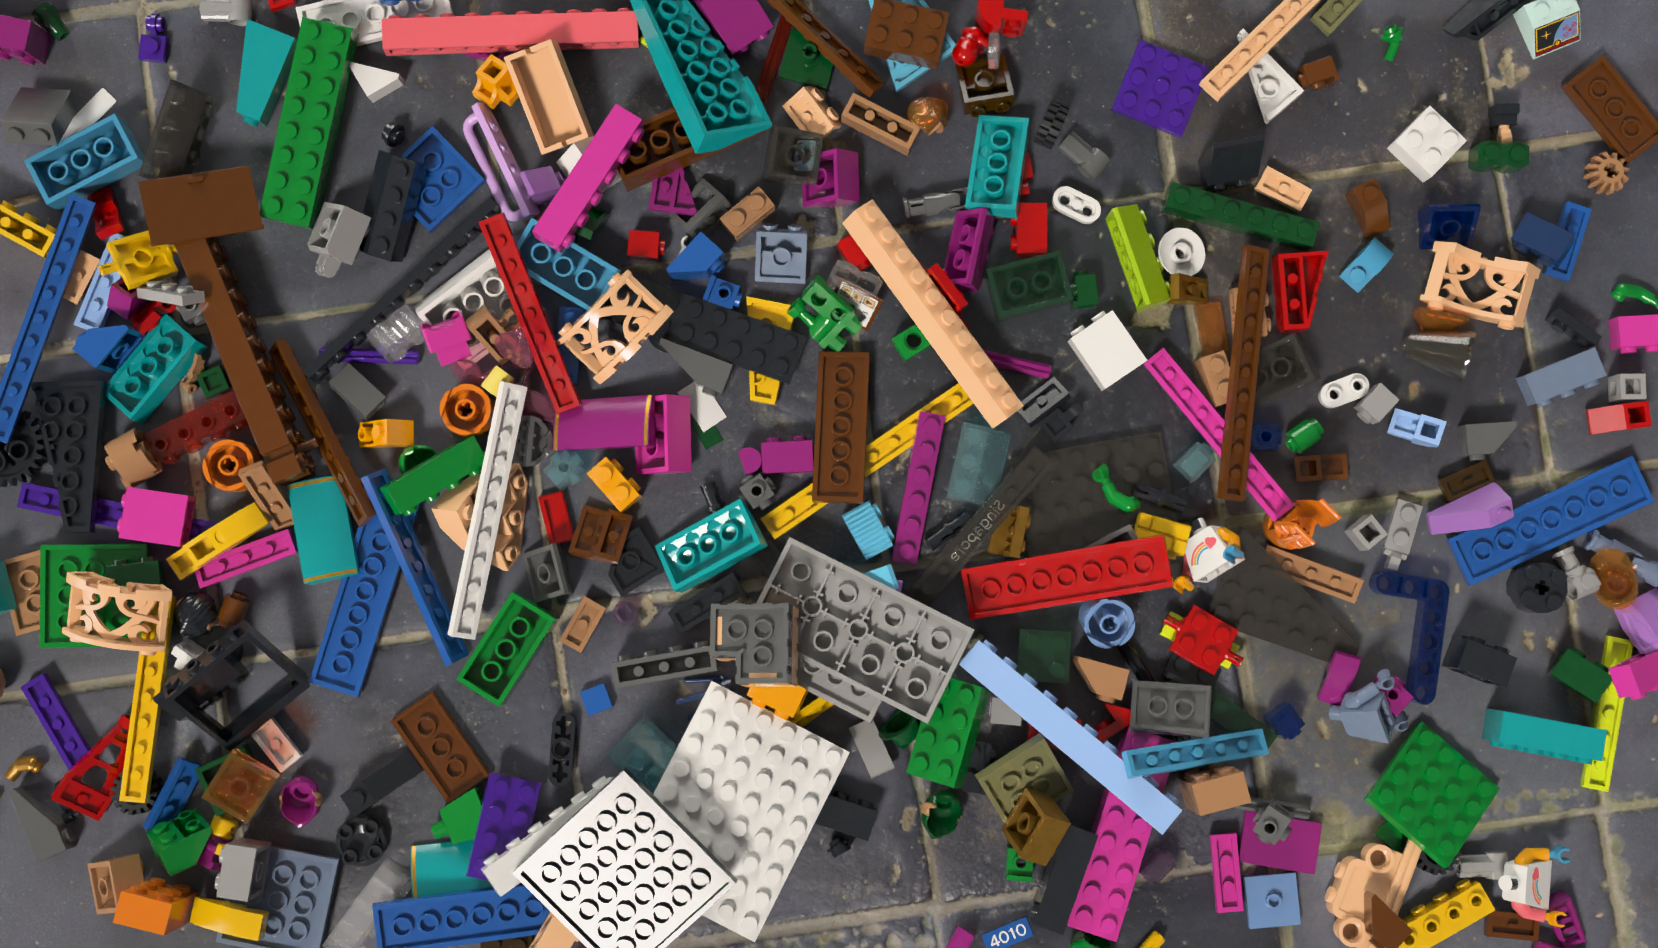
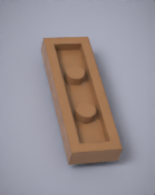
M261 460L239 469V477L275 531L278 532L293 526L290 501L280 485L272 483L264 461Z

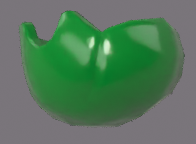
M413 445L406 448L399 458L401 474L436 455L437 451L425 445Z

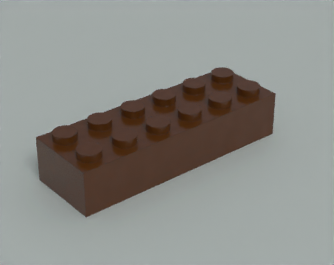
M671 108L642 121L644 130L642 138L638 143L634 142L629 149L631 151L629 158L624 164L620 163L617 170L627 192L652 182L654 179L675 172V170L687 167L764 134L766 130L720 150L695 154L675 108Z

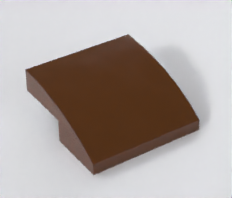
M583 505L568 554L594 561L618 564L633 516L608 509L607 512Z

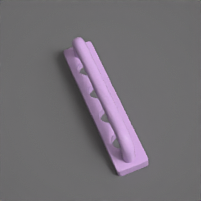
M475 103L472 105L474 113L469 115L464 121L463 132L501 213L504 212L506 218L514 222L523 218L531 219L540 214V210L526 189L519 174L521 171L491 108L484 103ZM477 122H479L520 209L515 212L510 209L473 131V126Z

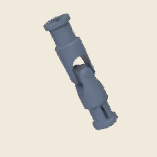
M1597 529L1589 532L1584 540L1583 549L1595 551L1602 555V559L1630 574L1637 573L1643 581L1658 587V562L1644 560L1645 557L1638 551L1615 539L1609 540L1600 535ZM1627 552L1634 553L1626 558V567H1624L1621 563L1622 556Z

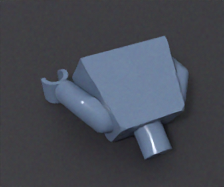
M1383 669L1377 673L1378 682H1371L1358 691L1346 693L1341 706L1331 705L1329 708L1330 720L1342 721L1345 731L1349 736L1389 744L1394 729L1400 732L1407 730L1408 718L1404 711H1401L1398 716H1393L1385 693L1379 691L1381 688L1390 690L1395 684L1389 670Z

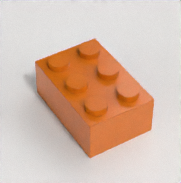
M151 877L150 880L142 881L140 884L132 885V887L121 891L113 923L166 935L190 923L194 898L198 895V892L190 890L191 887L189 885L175 884L173 886L165 884L166 880Z

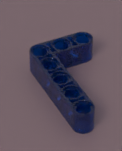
M1377 572L1369 579V587L1373 593L1417 601L1405 690L1414 697L1411 702L1422 705L1430 704L1435 699L1450 594L1449 587L1444 581L1393 572ZM1381 577H1385L1388 581V587L1385 590H1382L1379 586ZM1408 580L1413 584V591L1410 594L1404 589V585ZM1432 585H1436L1438 588V595L1435 598L1430 594ZM1429 610H1432L1435 614V619L1432 623H1429L1426 619ZM1426 635H1429L1432 643L1426 649L1423 645V639ZM1425 660L1428 664V670L1422 674L1419 666ZM1422 686L1425 694L1423 698L1418 699L1416 690Z

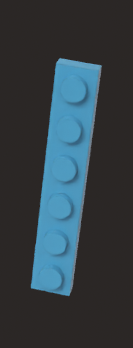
M1263 729L1126 750L1121 754L1129 779L1261 757L1269 754Z

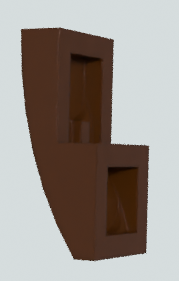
M1347 453L1294 457L1297 482L1349 479Z

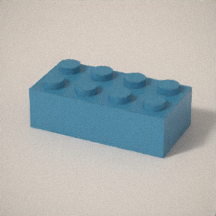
M115 113L60 141L58 146H51L24 160L46 205L58 211L65 208L70 194L85 198L148 165L126 120Z
M531 218L517 242L530 277L588 310L610 287L607 282L617 272L621 274L623 271L575 242L572 243L570 248H564L563 252L559 253L534 237L532 230L538 223V220Z

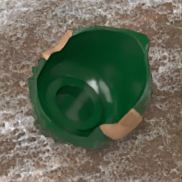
M951 790L937 791L930 795L925 803L922 804L921 821L931 839H938L953 832L958 828L959 819L963 817V804L957 794Z

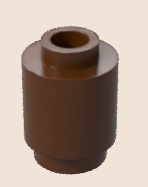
M239 591L226 594L218 614V625L230 629L233 625H237L245 619L251 601L247 599V594Z

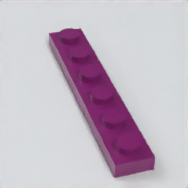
M919 411L890 559L893 562L917 565L945 421L944 415Z

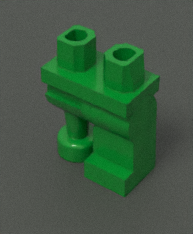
M817 275L803 290L802 299L800 297L797 298L786 313L793 319L799 317L809 327L810 336L819 342L822 348L825 349L828 345L833 350L839 352L847 343V339L840 334L842 329L845 328L852 335H855L862 328V321L855 315V308L825 284L826 281L821 276ZM806 303L818 312L817 316L805 309Z

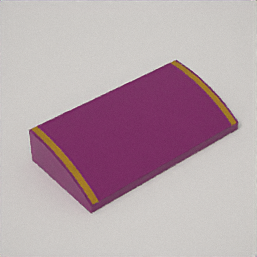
M654 395L580 400L582 403L580 406L558 414L555 412L553 451L566 452L656 446Z

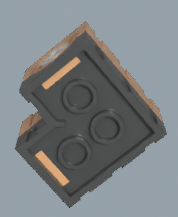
M746 603L711 604L710 657L719 661L736 660L737 674H735V683L741 686L798 687L797 618H799V609L790 603H754V605Z

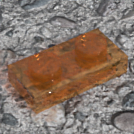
M1214 302L1194 306L1202 356L1211 355L1223 350L1225 353L1228 352L1229 348L1221 303Z

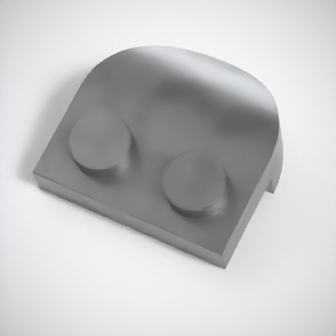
M521 416L512 464L520 463L521 467L535 466L550 454L553 445L552 433L541 419L534 416Z

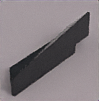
M1471 0L1443 27V30L1455 38L1466 37L1479 41L1531 0Z

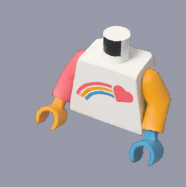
M1204 518L1193 520L1189 525L1194 536L1187 541L1183 556L1182 573L1174 581L1173 587L1180 594L1184 593L1185 588L1188 591H1192L1194 589L1192 581L1208 583L1244 561V552L1241 551L1239 535L1226 527L1212 525L1207 527Z
M1561 845L1553 847L1552 850H1549V848L1523 849L1515 857V860L1506 862L1504 865V876L1499 879V887L1503 890V900L1510 901L1512 908L1523 918L1539 922L1546 920L1551 926L1565 927V925L1558 924L1556 921L1558 915L1567 916L1564 912L1550 911L1546 913V910H1549L1552 860L1550 858H1554L1564 864L1569 863L1571 860L1561 857V853L1563 851H1570V849Z

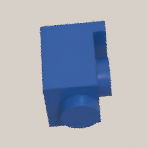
M711 275L703 300L734 310V307L739 308L744 294L740 293V286ZM723 289L729 292L726 298L719 296L720 291Z

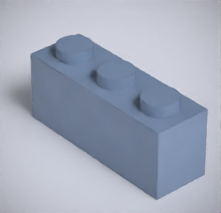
M1594 347L1520 376L1516 380L1527 406L1537 404L1538 408L1553 403L1552 397L1560 395L1562 399L1577 393L1575 388L1582 385L1584 389L1600 384L1598 379L1607 376Z

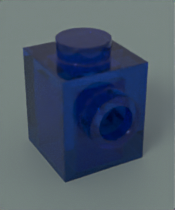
M1277 423L1252 424L1250 452L1279 449L1278 445L1282 442L1281 430L1277 429Z
M1287 702L1280 703L1263 716L1276 736L1284 740L1286 738L1291 740L1302 732L1300 728L1306 725L1293 706Z

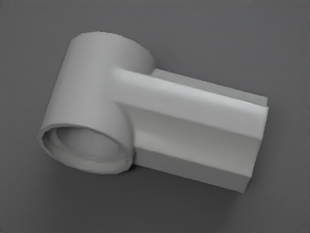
M202 0L199 6L201 19L203 21L229 22L237 26H246L248 19L252 21L253 0Z
M1490 850L1484 851V854H1461V857L1457 856L1456 860L1459 861L1458 865L1455 864L1457 877H1485L1487 879L1499 880L1500 877L1504 876L1505 863L1509 862L1508 851Z

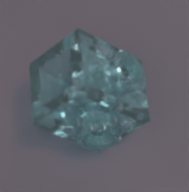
M567 450L563 453L561 451L556 452L549 459L550 464L543 469L544 473L562 491L569 485L572 487L577 485L584 478L582 473L586 471L581 466L585 463L575 451L571 454ZM568 465L569 469L564 473V467Z

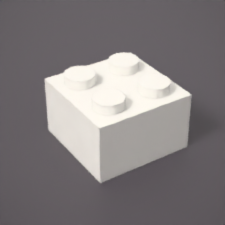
M1429 106L1417 116L1387 149L1424 183L1467 140Z

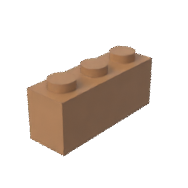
M855 93L852 94L841 114L842 123L906 156L909 155L920 134L921 127Z

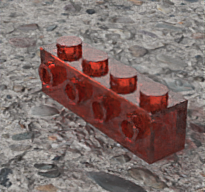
M233 390L143 434L155 462L171 465L181 460V455L187 452L189 454L196 453L204 448V444L210 441L213 443L221 441L227 437L226 433L234 429L235 431H241L249 427Z

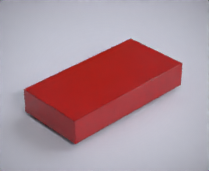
M564 491L538 497L549 543L563 544L572 541L574 530Z

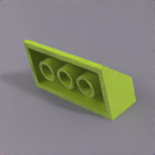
M1137 204L1113 208L1105 220L1137 312L1166 304L1171 300L1169 297L1171 296L1168 281L1164 282L1161 274L1163 266L1159 257L1156 258L1153 248H1155L1153 236L1146 231L1145 224H1147V219L1144 211L1139 210Z

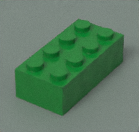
M511 592L456 680L498 707L505 706L559 618L518 592Z
M951 678L930 723L920 722L906 773L948 787L963 788L990 693L988 688Z

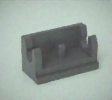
M349 363L329 381L331 389L367 422L386 404L384 403L386 397Z

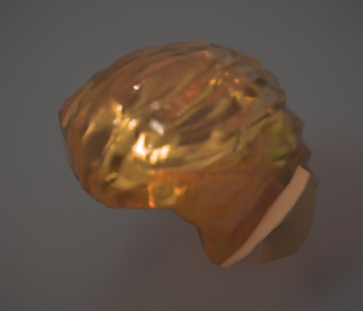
M920 97L908 105L907 120L921 127L928 136L935 131L936 133H942L949 121L948 105L946 101L935 97Z

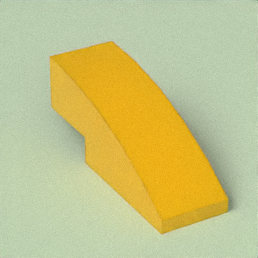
M195 896L190 923L227 935L259 941L265 936L269 911L247 908V905Z

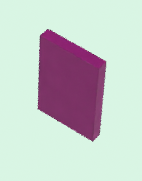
M1244 810L1238 848L1239 862L1315 875L1322 829L1321 822L1293 818L1288 825L1292 828V831L1284 842L1279 839L1276 845L1272 843L1266 844L1256 837L1257 833L1252 831L1256 826L1253 819L1258 812Z

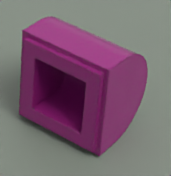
M750 447L739 450L738 453L745 474L749 476L752 473H757L762 467L760 453Z
M957 925L945 948H969L976 935L965 927Z

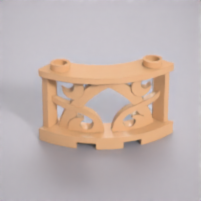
M1434 242L1432 249L1436 253L1425 294L1421 295L1419 299L1428 304L1427 308L1435 311L1445 310L1469 318L1498 324L1499 328L1505 330H1513L1514 327L1524 328V318L1535 279L1539 278L1541 269L1524 261L1495 257L1494 261L1488 260L1486 257L1481 258L1482 253L1458 243ZM1465 264L1469 269L1468 273L1458 275L1457 272L1463 271L1461 265ZM1479 269L1484 270V279L1487 285L1497 292L1486 299L1473 303L1464 293L1459 281L1471 278ZM1494 274L1502 275V280L1498 281V283L1504 284L1503 286L1498 285L1493 280ZM1524 278L1520 293L1513 291L1520 280ZM1443 279H1448L1450 284H1446L1441 288ZM1441 289L1447 291L1448 295L1446 298L1439 296ZM1505 296L1518 300L1514 315H1506L1500 310L1501 306L1504 305L1508 308L1512 307L1511 302L1504 298ZM1457 298L1460 304L1453 302V300ZM1490 306L1491 312L1482 311V309Z
M628 269L623 274L617 272L607 282L610 287L573 324L567 322L558 332L561 337L556 341L559 346L561 344L566 346L595 373L593 379L599 384L614 374L624 361L627 362L642 347L638 342L643 343L648 336L653 335L674 312L668 305L664 306L631 275L632 272ZM624 284L628 285L638 295L633 305H627L630 300L629 292L625 298L618 297V290ZM610 297L612 305L601 307ZM641 299L646 304H648L655 311V313L648 309L638 307L641 302ZM610 315H627L623 323V332L628 342L625 344L616 339L599 341V318ZM632 316L636 317L633 323L639 325V329L636 331L629 328ZM590 318L589 329L582 326ZM580 333L584 336V339L579 340L574 335ZM591 342V347L589 348L584 345ZM611 345L615 348L616 352L610 353L608 347L602 350V347Z
M67 572L66 582L71 585L67 627H62V633L70 637V641L84 642L106 648L140 651L142 655H155L156 652L165 651L169 601L172 600V591L163 584L128 582L126 587L115 584L114 579L101 576L95 572ZM96 594H99L101 598L100 603L93 604V601L98 600ZM115 597L119 610L132 618L121 627L110 631L100 620L96 610L106 606L111 598ZM128 599L135 602V605L131 607L132 609L127 606ZM159 601L158 617L149 615L156 602ZM143 621L157 624L155 639H144L140 636L141 631L147 633L152 631L148 625L142 623ZM128 633V638L122 637Z

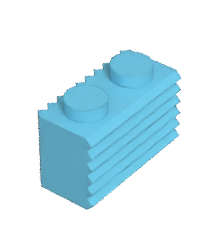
M869 501L842 515L865 560L892 547L891 541L895 539L888 525L883 528L879 520L883 516L876 503L871 505Z

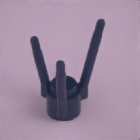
M722 674L714 677L684 679L685 683H710L713 681L734 692L730 677L723 678ZM706 691L677 699L676 704L701 699ZM695 712L689 715L687 719L692 720Z

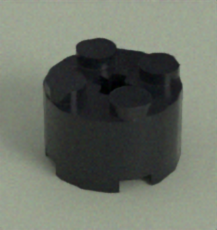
M1547 562L1524 563L1509 574L1506 582V593L1516 605L1515 607L1526 613H1549L1562 607L1568 593L1567 576L1562 570ZM1535 584L1539 586V590L1535 589Z

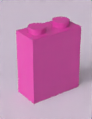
M127 487L121 501L122 507H124L123 514L117 524L119 538L182 547L190 540L196 497Z

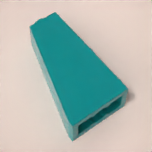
M249 19L246 23L236 112L243 117V122L253 127H257L258 124L267 127L291 71L297 40L294 37Z

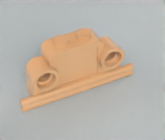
M1408 839L1403 853L1392 850L1382 844L1369 843L1362 848L1361 859L1355 856H1346L1341 862L1337 863L1334 870L1335 880L1332 887L1329 886L1326 891L1325 901L1327 910L1338 917L1333 926L1334 934L1345 945L1356 948H1375L1369 942L1371 937L1365 932L1364 893L1367 890L1376 894L1398 916L1422 852L1411 840Z

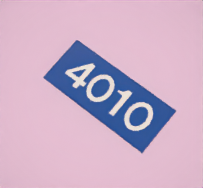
M1026 917L981 935L986 948H1006L1034 936Z

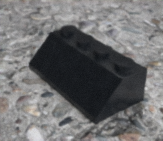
M379 150L363 211L364 215L371 218L369 223L370 230L360 244V251L390 262L403 261L427 164Z

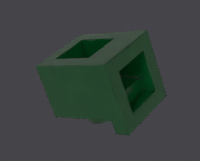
M1088 271L1073 273L1072 283H1069V295L1075 301L1070 305L1071 310L1094 308L1099 304L1095 274H1088Z

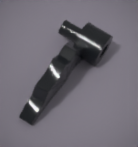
M60 781L55 783V789L57 788ZM59 803L60 807L65 811L62 814V819L66 824L76 820V816L81 814Z

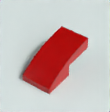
M111 186L87 196V200L97 203L93 217L95 232L100 240L124 231L120 208Z

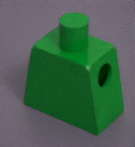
M479 786L439 810L443 820L431 825L432 833L436 839L448 834L453 844L474 839L484 798Z

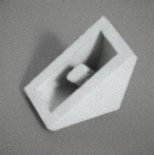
M350 62V69L372 103L404 85L405 80L398 73Z

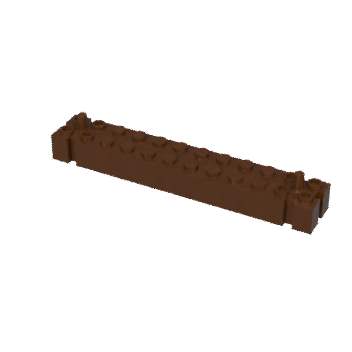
M219 236L174 243L193 290L204 291L205 302L198 304L259 452L264 457L265 466L272 483L287 487L288 484L300 482L314 476L313 468H315V462L309 453L305 455V452L319 447V441L316 437L305 441L300 430L297 431L295 427V414L291 407L287 408L284 400L287 397L283 386L278 384L274 375L277 374L276 368L272 361H268L266 357V344L261 337L258 338L255 330L258 328L257 322L252 314L249 315L246 309L248 305L247 298L242 291L239 292L236 284L239 282V279L234 269L229 268L227 263L229 255L223 245L220 246L217 239Z

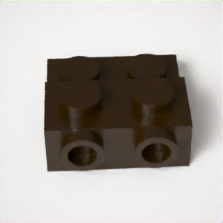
M1005 54L976 59L972 65L966 67L955 63L964 115L970 114L972 117H979V115H983L986 111L995 110L997 113H1005L1010 107H1014V91Z

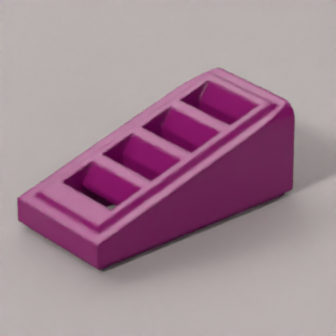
M1563 890L1550 894L1549 910H1546V913L1550 911L1567 912V916H1559L1556 918V921L1561 925L1571 922L1563 928L1551 926L1559 946L1571 948L1585 942L1586 938L1571 897ZM1574 930L1576 932L1575 934H1572L1566 938L1563 937V935Z

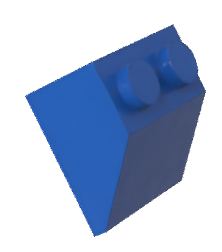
M700 232L666 270L673 281L710 279L711 275L717 277L725 269L726 265L724 263L726 258L724 252Z
M126 325L92 328L77 337L76 344L72 349L96 369L115 374L147 335H142L138 330Z

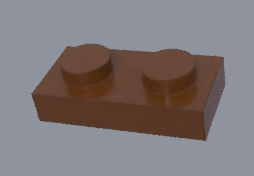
M1495 910L1485 916L1484 935L1487 937L1539 941V921L1523 918L1517 912Z

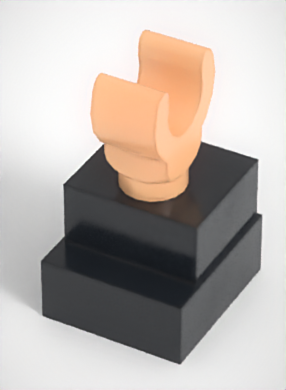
M1520 103L1495 104L1488 108L1489 128H1499L1496 142L1503 145L1512 143V134L1509 128L1517 125Z

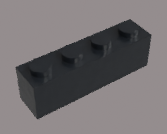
M836 790L834 794L829 793L815 824L868 841L878 812L877 808L873 807L874 803L864 799H859V802L850 800V795Z

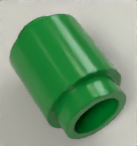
M1315 418L1305 419L1285 433L1287 438L1285 439V444L1292 452L1296 451L1301 454L1321 440V436L1325 433L1324 429Z

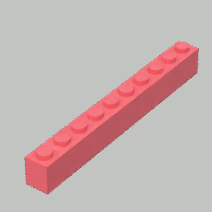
M630 8L617 9V12L594 9L592 12L584 13L577 9L568 10L567 13L545 10L541 14L519 11L516 12V15L492 12L487 16H480L479 13H466L465 16L444 13L440 14V17L417 14L414 15V18L391 15L388 19H382V43L386 56L519 52L524 49H530L529 47L549 39H557L561 50L639 48L638 21L634 11Z

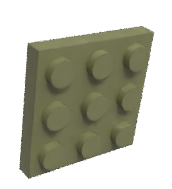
M1041 733L975 774L976 779L1004 824L1025 787L1049 794L1055 802L1074 791Z

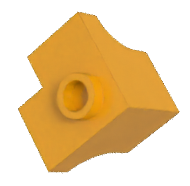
M491 54L475 72L477 84L472 94L476 99L492 109L500 101L511 107L519 98L506 63Z

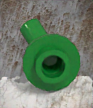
M1397 24L1383 29V34L1379 38L1390 43L1383 59L1390 62L1394 61L1405 30L1404 27H1398Z

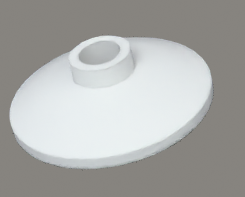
M1174 228L1165 233L1160 240L1158 248L1159 259L1167 272L1170 274L1181 273L1193 276L1202 268L1205 261V248L1202 240L1195 232L1187 228ZM1176 251L1180 253V258L1177 257Z

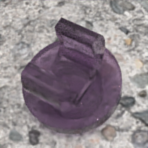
M621 601L613 609V619L620 626H630L638 618V609L632 602Z

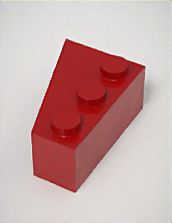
M1329 251L1277 254L1271 259L1277 334L1301 333L1310 328L1319 285L1323 277L1322 272Z

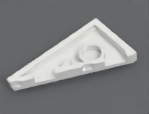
M1244 28L1237 35L1239 44L1249 35ZM1268 53L1248 72L1266 124L1272 121L1304 92L1295 80Z

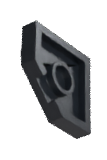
M640 527L627 534L619 563L611 564L608 575L621 597L665 571Z

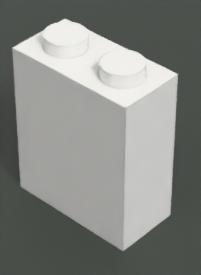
M1113 310L1107 314L1102 311L1091 319L1093 324L1087 328L1081 325L1070 334L1073 337L1068 341L1101 391L1147 361Z

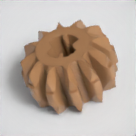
M1606 151L1600 153L1599 156L1591 157L1590 163L1584 167L1588 174L1584 175L1583 179L1590 180L1591 182L1587 188L1595 186L1596 194H1601L1604 191L1606 195L1621 190L1623 188L1622 183H1626L1629 179L1624 173L1629 172L1630 168L1623 167L1622 165L1626 159L1617 160V153L1613 152L1609 155Z

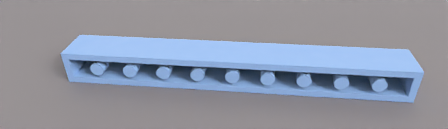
M977 640L961 659L959 665L1163 835L1182 812L1177 806L1180 801L1168 791L1164 795L1156 789L1159 784L1149 775L1145 776V778L1141 776L1128 779L1124 762L1116 755L1119 751L1107 740L1102 744L1095 738L1098 733L1088 724L1082 727L1075 720L1078 716L1067 707L1064 710L1059 708L1055 704L1058 699L1047 690L1041 693L1035 688L1038 683L1027 673L1022 677L1016 672L1015 669L1018 666L1006 656L1003 660L995 654L998 649L990 642L985 640L982 643Z

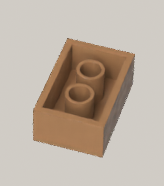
M1229 764L1208 765L1209 769L1199 771L1198 768L1183 772L1184 776L1178 777L1185 807L1199 816L1252 803L1243 771L1234 768V766H1229Z

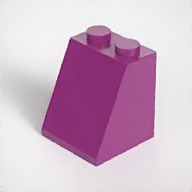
M691 0L717 39L723 44L724 49L731 55L735 53L736 55L742 54L749 49V43L755 39L757 41L764 39L770 34L768 30L774 27L758 0Z

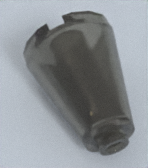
M1410 331L1409 336L1404 335L1400 350L1405 351V357L1452 379L1463 382L1471 359V344L1474 345L1476 332Z

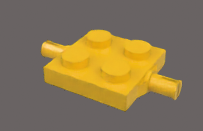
M144 231L107 242L106 247L112 257V262L99 265L98 269L102 276L118 272L128 290L147 285L146 282L160 281L177 276L178 269L173 261V254H177V250L174 244L151 247L149 231Z

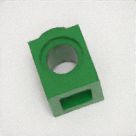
M916 324L892 338L891 341L904 363L931 347V344ZM915 335L920 339L921 344L916 348H912L907 344L906 339L909 336Z

